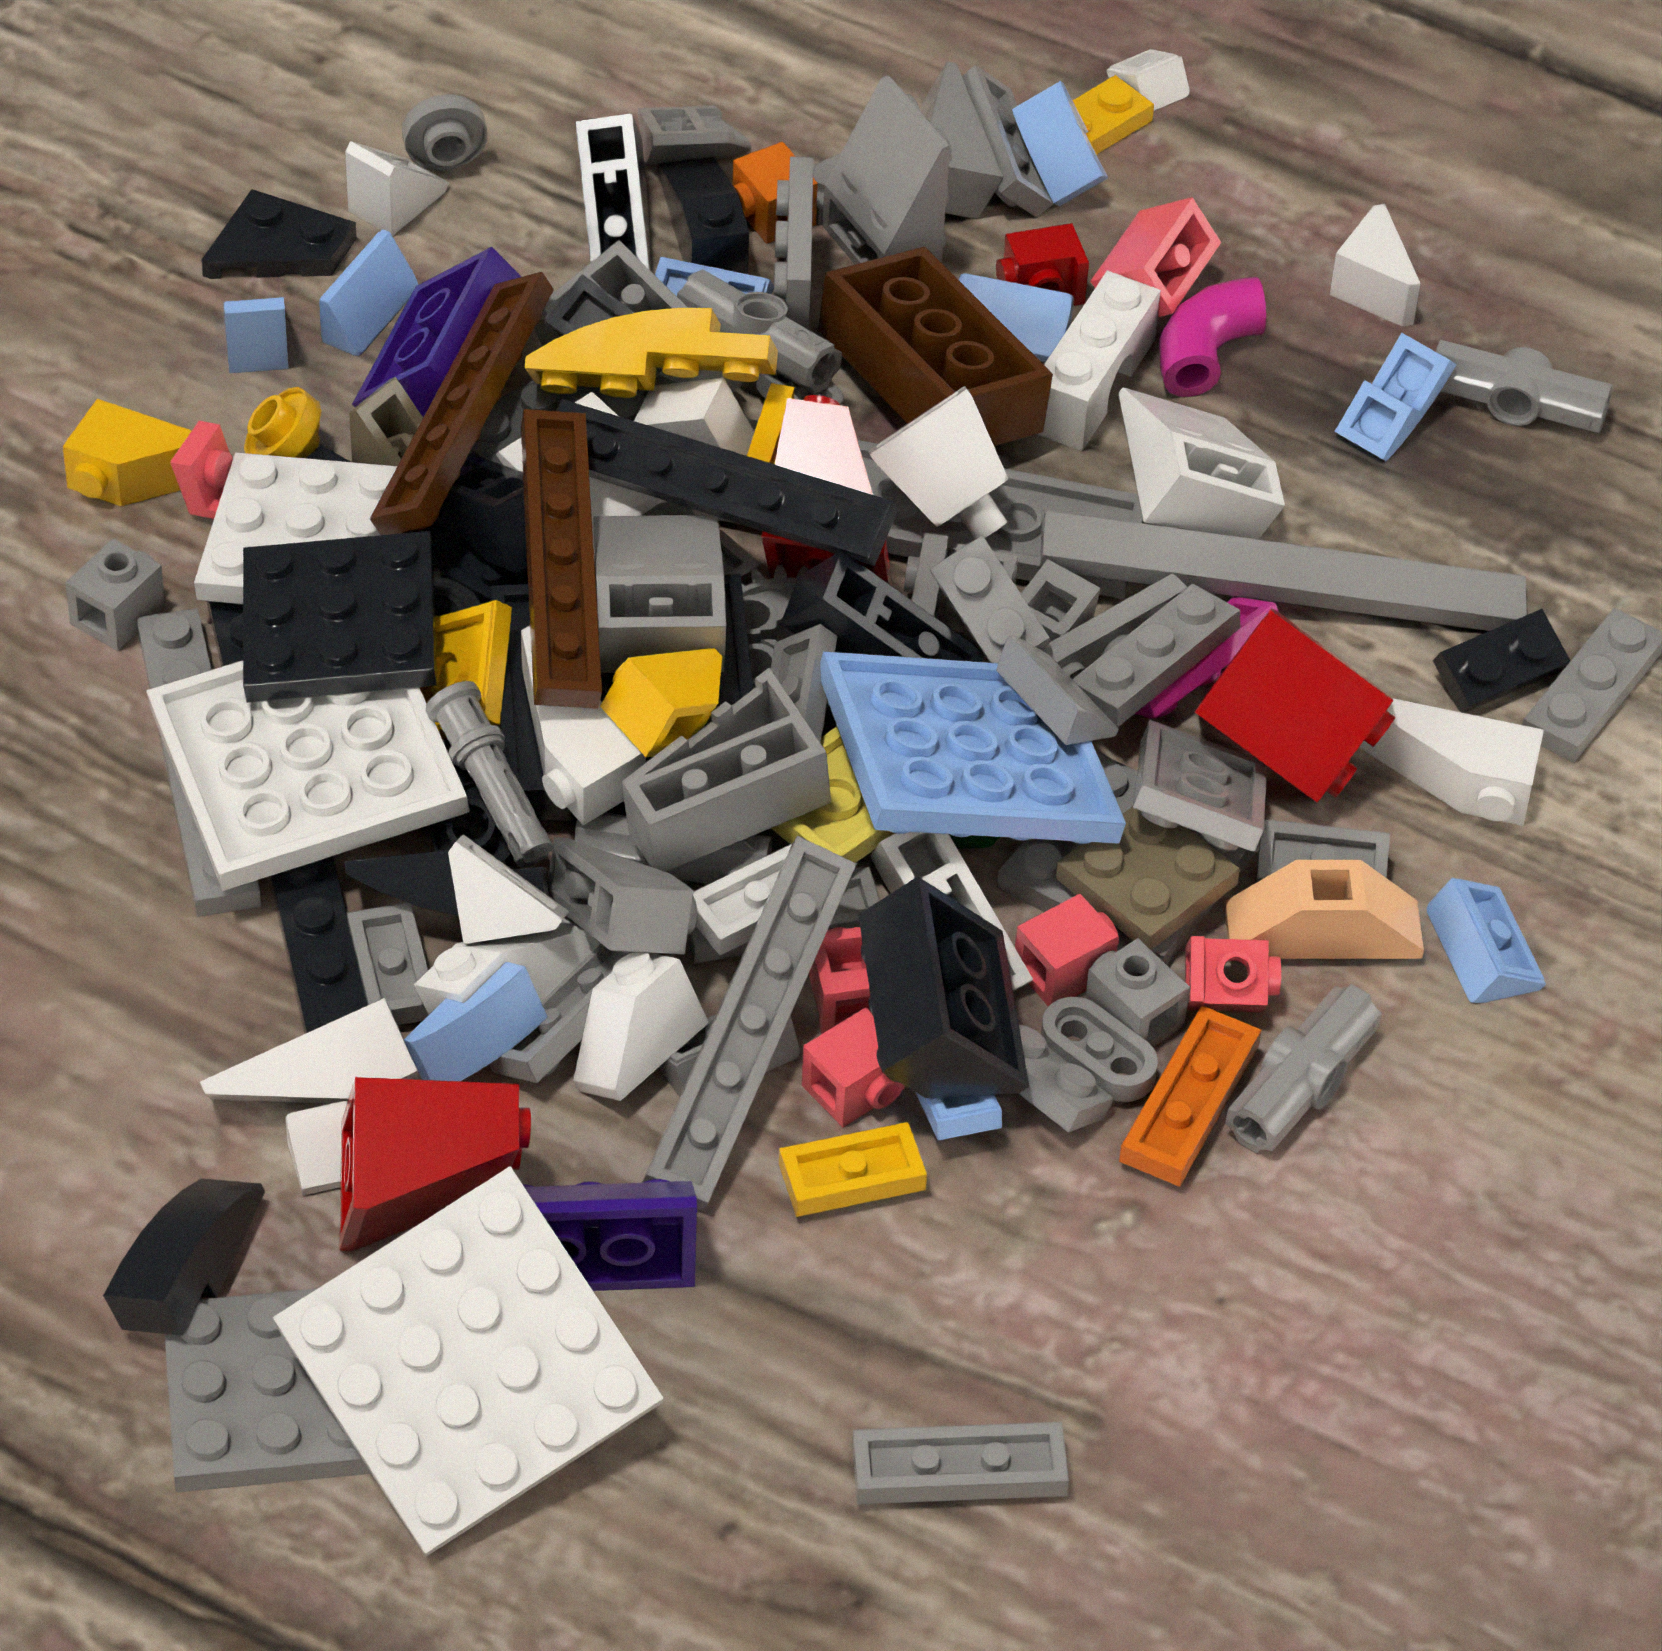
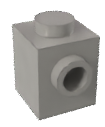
M114 538L65 582L70 624L116 651H119L138 633L136 617L155 615L165 608L162 566L149 554L140 550L135 551Z
M1137 938L1117 952L1108 951L1093 963L1088 972L1085 998L1099 1005L1145 1039L1152 1047H1155L1185 1027L1190 986Z

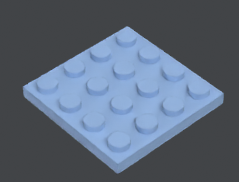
M823 651L820 661L821 683L875 830H885L898 834L921 832L950 834L956 837L975 835L1010 837L1022 841L1046 839L1072 841L1079 844L1091 842L1119 844L1126 822L1092 741L1065 745L996 671L998 663Z

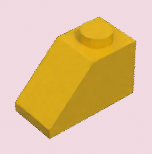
M96 399L63 445L67 488L77 491L84 496L98 498L118 506H125L181 491L170 461L192 430Z

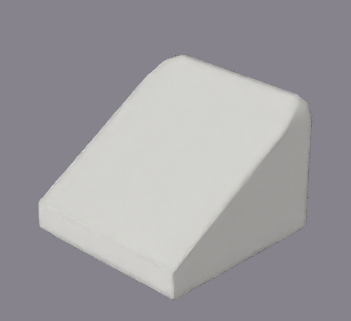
M1150 49L1111 65L1107 69L1108 78L1114 75L1118 76L1154 103V111L1189 95L1190 89L1183 59L1177 54Z
M348 1101L292 1112L285 1118L287 1143L302 1195L340 1187L341 1121Z

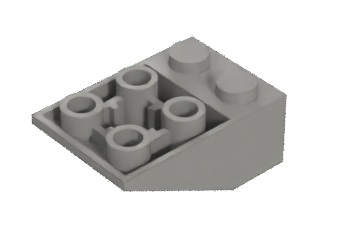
M889 75L880 79L824 184L822 226L854 264L923 246L942 263V251L946 245L944 224L946 205L949 203L947 182L949 162L952 160L951 144L946 134L941 129H936L922 114L914 97L910 94H905Z
M713 515L593 516L601 673H615L628 657L715 648L722 655L721 672H724L726 611L718 517Z

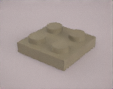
M1132 806L1122 814L1126 825L1119 844L1100 842L1081 844L1057 862L1056 879L1076 895L1081 894L1097 912L1105 913L1114 925L1133 941L1138 938L1150 950H1153L1237 886L1240 868L1189 828L1179 824L1176 828L1156 825L1147 820L1142 815V811Z

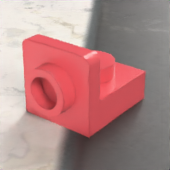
M198 421L170 461L188 512L191 515L215 518L233 461L220 424Z

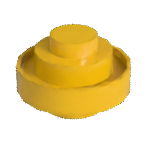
M299 387L288 388L278 395L266 398L254 410L247 425L248 433L244 444L245 453L306 458L318 447L320 442L318 433L322 410L319 401Z

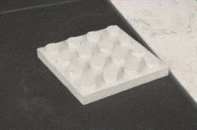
M242 660L146 690L150 709L222 891L469 813L467 795L435 722L429 719L425 711L427 704L419 687L246 703L243 688Z
M511 1166L273 1317L276 1327L425 1557L662 1404L664 1400Z

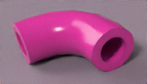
M1258 277L1239 278L1207 286L1176 308L1159 338L1161 376L1165 388L1171 394L1179 397H1192L1210 390L1218 382L1221 375L1217 357L1219 347L1230 340L1258 336L1264 333L1266 327V303L1263 287Z

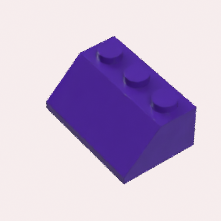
M490 247L415 286L352 405L357 407L385 382L396 377L422 417H424L494 284L522 276L493 247Z
M652 1179L643 1183L601 1184L598 1182H582L576 1185L537 1187L522 1184L593 1291L695 1287L697 1198L692 1181L670 1182L664 1179Z

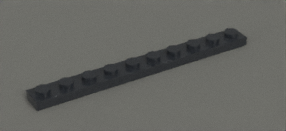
M206 601L221 667L242 661L243 604ZM333 856L269 876L304 1034L368 1006Z

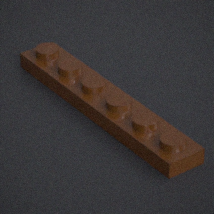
M543 272L494 284L370 517V521L380 535L398 534L407 531L420 532L431 526L439 517L440 508L453 483L459 478L461 467L473 444L480 438L481 429L494 404L500 399L502 389L512 369L521 359L522 350L534 327L540 322L542 312L554 291V288Z
M524 409L521 422L534 705L598 709L602 694L586 413Z

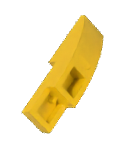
M671 308L613 317L579 328L552 340L527 355L525 369L536 384H541L540 388L547 392L573 394L577 392V386L600 387V392L604 395L631 398L636 396L637 390L654 391L656 368H663L662 372L664 374L679 378L697 377L699 370L722 371L724 378L741 382L757 381L759 374L776 375L778 350L770 335L720 332L721 324L712 308Z

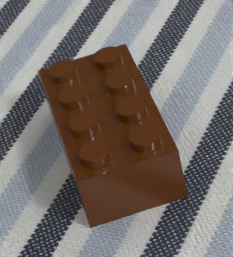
M925 246L825 272L818 331L828 342L834 344L835 349L842 352V356L907 424L965 386L973 397L994 446L1044 431L1053 373Z

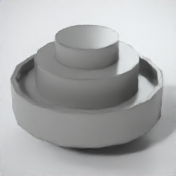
M453 94L438 95L419 102L407 113L402 124V138L406 152L416 164L431 170H451L470 163L482 153L487 143V126L481 109L470 99Z

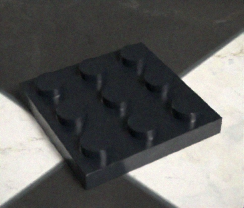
M430 531L243 547V688L246 703L437 686L434 565Z

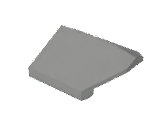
M714 105L638 108V122L646 166L711 157L717 160L751 149V144L747 138L724 121L720 109Z

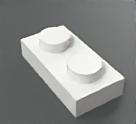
M792 844L694 891L693 896L697 904V921L695 926L719 955L749 942Z

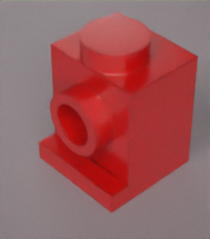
M1073 223L1007 233L1005 235L1004 258L997 259L996 276L998 280L1069 293L1074 298V306L1085 304L1089 261Z

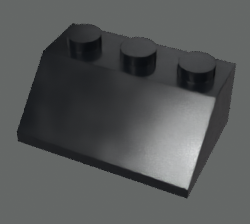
M920 877L914 878L858 914L863 943L861 945V955L866 964L870 989L868 1002L871 1013L874 1016L878 1042L876 1056L882 1072L890 1080L900 1082L924 1098L1021 1093L1029 1088L1003 931Z

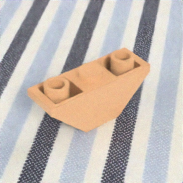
M1295 860L1227 899L1225 902L1227 939L1269 940L1268 956H1280L1281 959L1423 958L1424 947L1418 901L1362 860Z

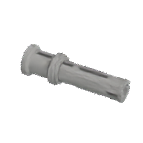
M463 681L450 685L436 693L428 701L425 711L429 719L439 723L452 746L449 750L452 762L462 770H467L470 777H472L497 828L501 831L516 865L527 867L536 864L548 856L547 852L553 851L554 844L541 826L530 801L503 753L505 736L498 726L490 724L479 703L481 692L474 682Z

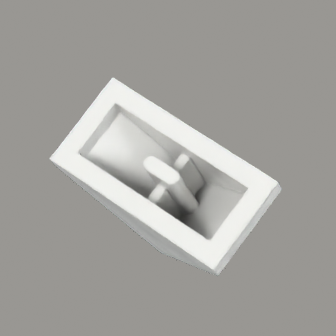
M350 141L345 151L348 211L380 230L389 231L392 236L442 196L449 185V182L405 157Z
M1374 205L1336 253L1330 295L1402 327L1413 325L1420 281L1386 205Z
M724 377L655 385L654 391L648 392L634 420L746 456L755 432Z
M462 835L449 850L448 855L463 944L556 930L569 913L567 909L465 835Z

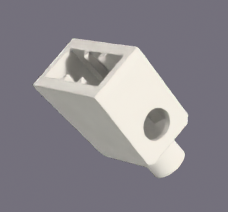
M965 386L868 450L874 462L936 527L958 514L976 540L982 535L984 538L988 537L1007 523V520L989 495V492L1006 482L1008 477L973 397Z

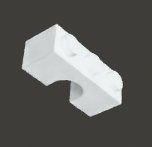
M1108 270L1106 271L1044 364L1053 373L1044 431L1037 435L1079 451L1084 450L1107 414L1109 394L1117 372L1131 377L1155 341L1161 290Z

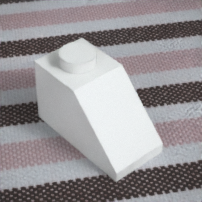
M634 952L618 960L613 967V972L593 988L573 1079L578 1091L621 1101L709 1023L680 959L647 952Z

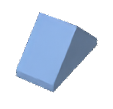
M284 297L223 302L229 373L289 369Z

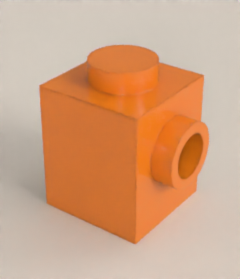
M783 141L733 160L732 185L738 192L745 219L766 244L775 241L776 221H787V216L776 215L777 180H789L790 157L796 156ZM814 178L812 226L816 225L818 183Z

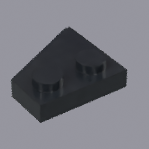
M251 189L201 259L202 275L209 279H221V268L257 267V278L282 277L287 274H299L303 277L332 276L357 239L356 222Z

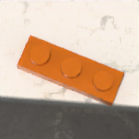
M1201 1005L1123 1141L1119 1162L1180 1187L1259 1047L1262 1029Z

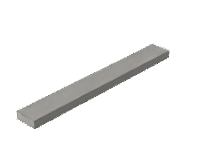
M1045 510L1042 522L1040 568L1049 559L1077 575L1150 585L1173 573L1187 587L1193 583L1209 593L1488 631L1527 615L1526 576L1048 510Z

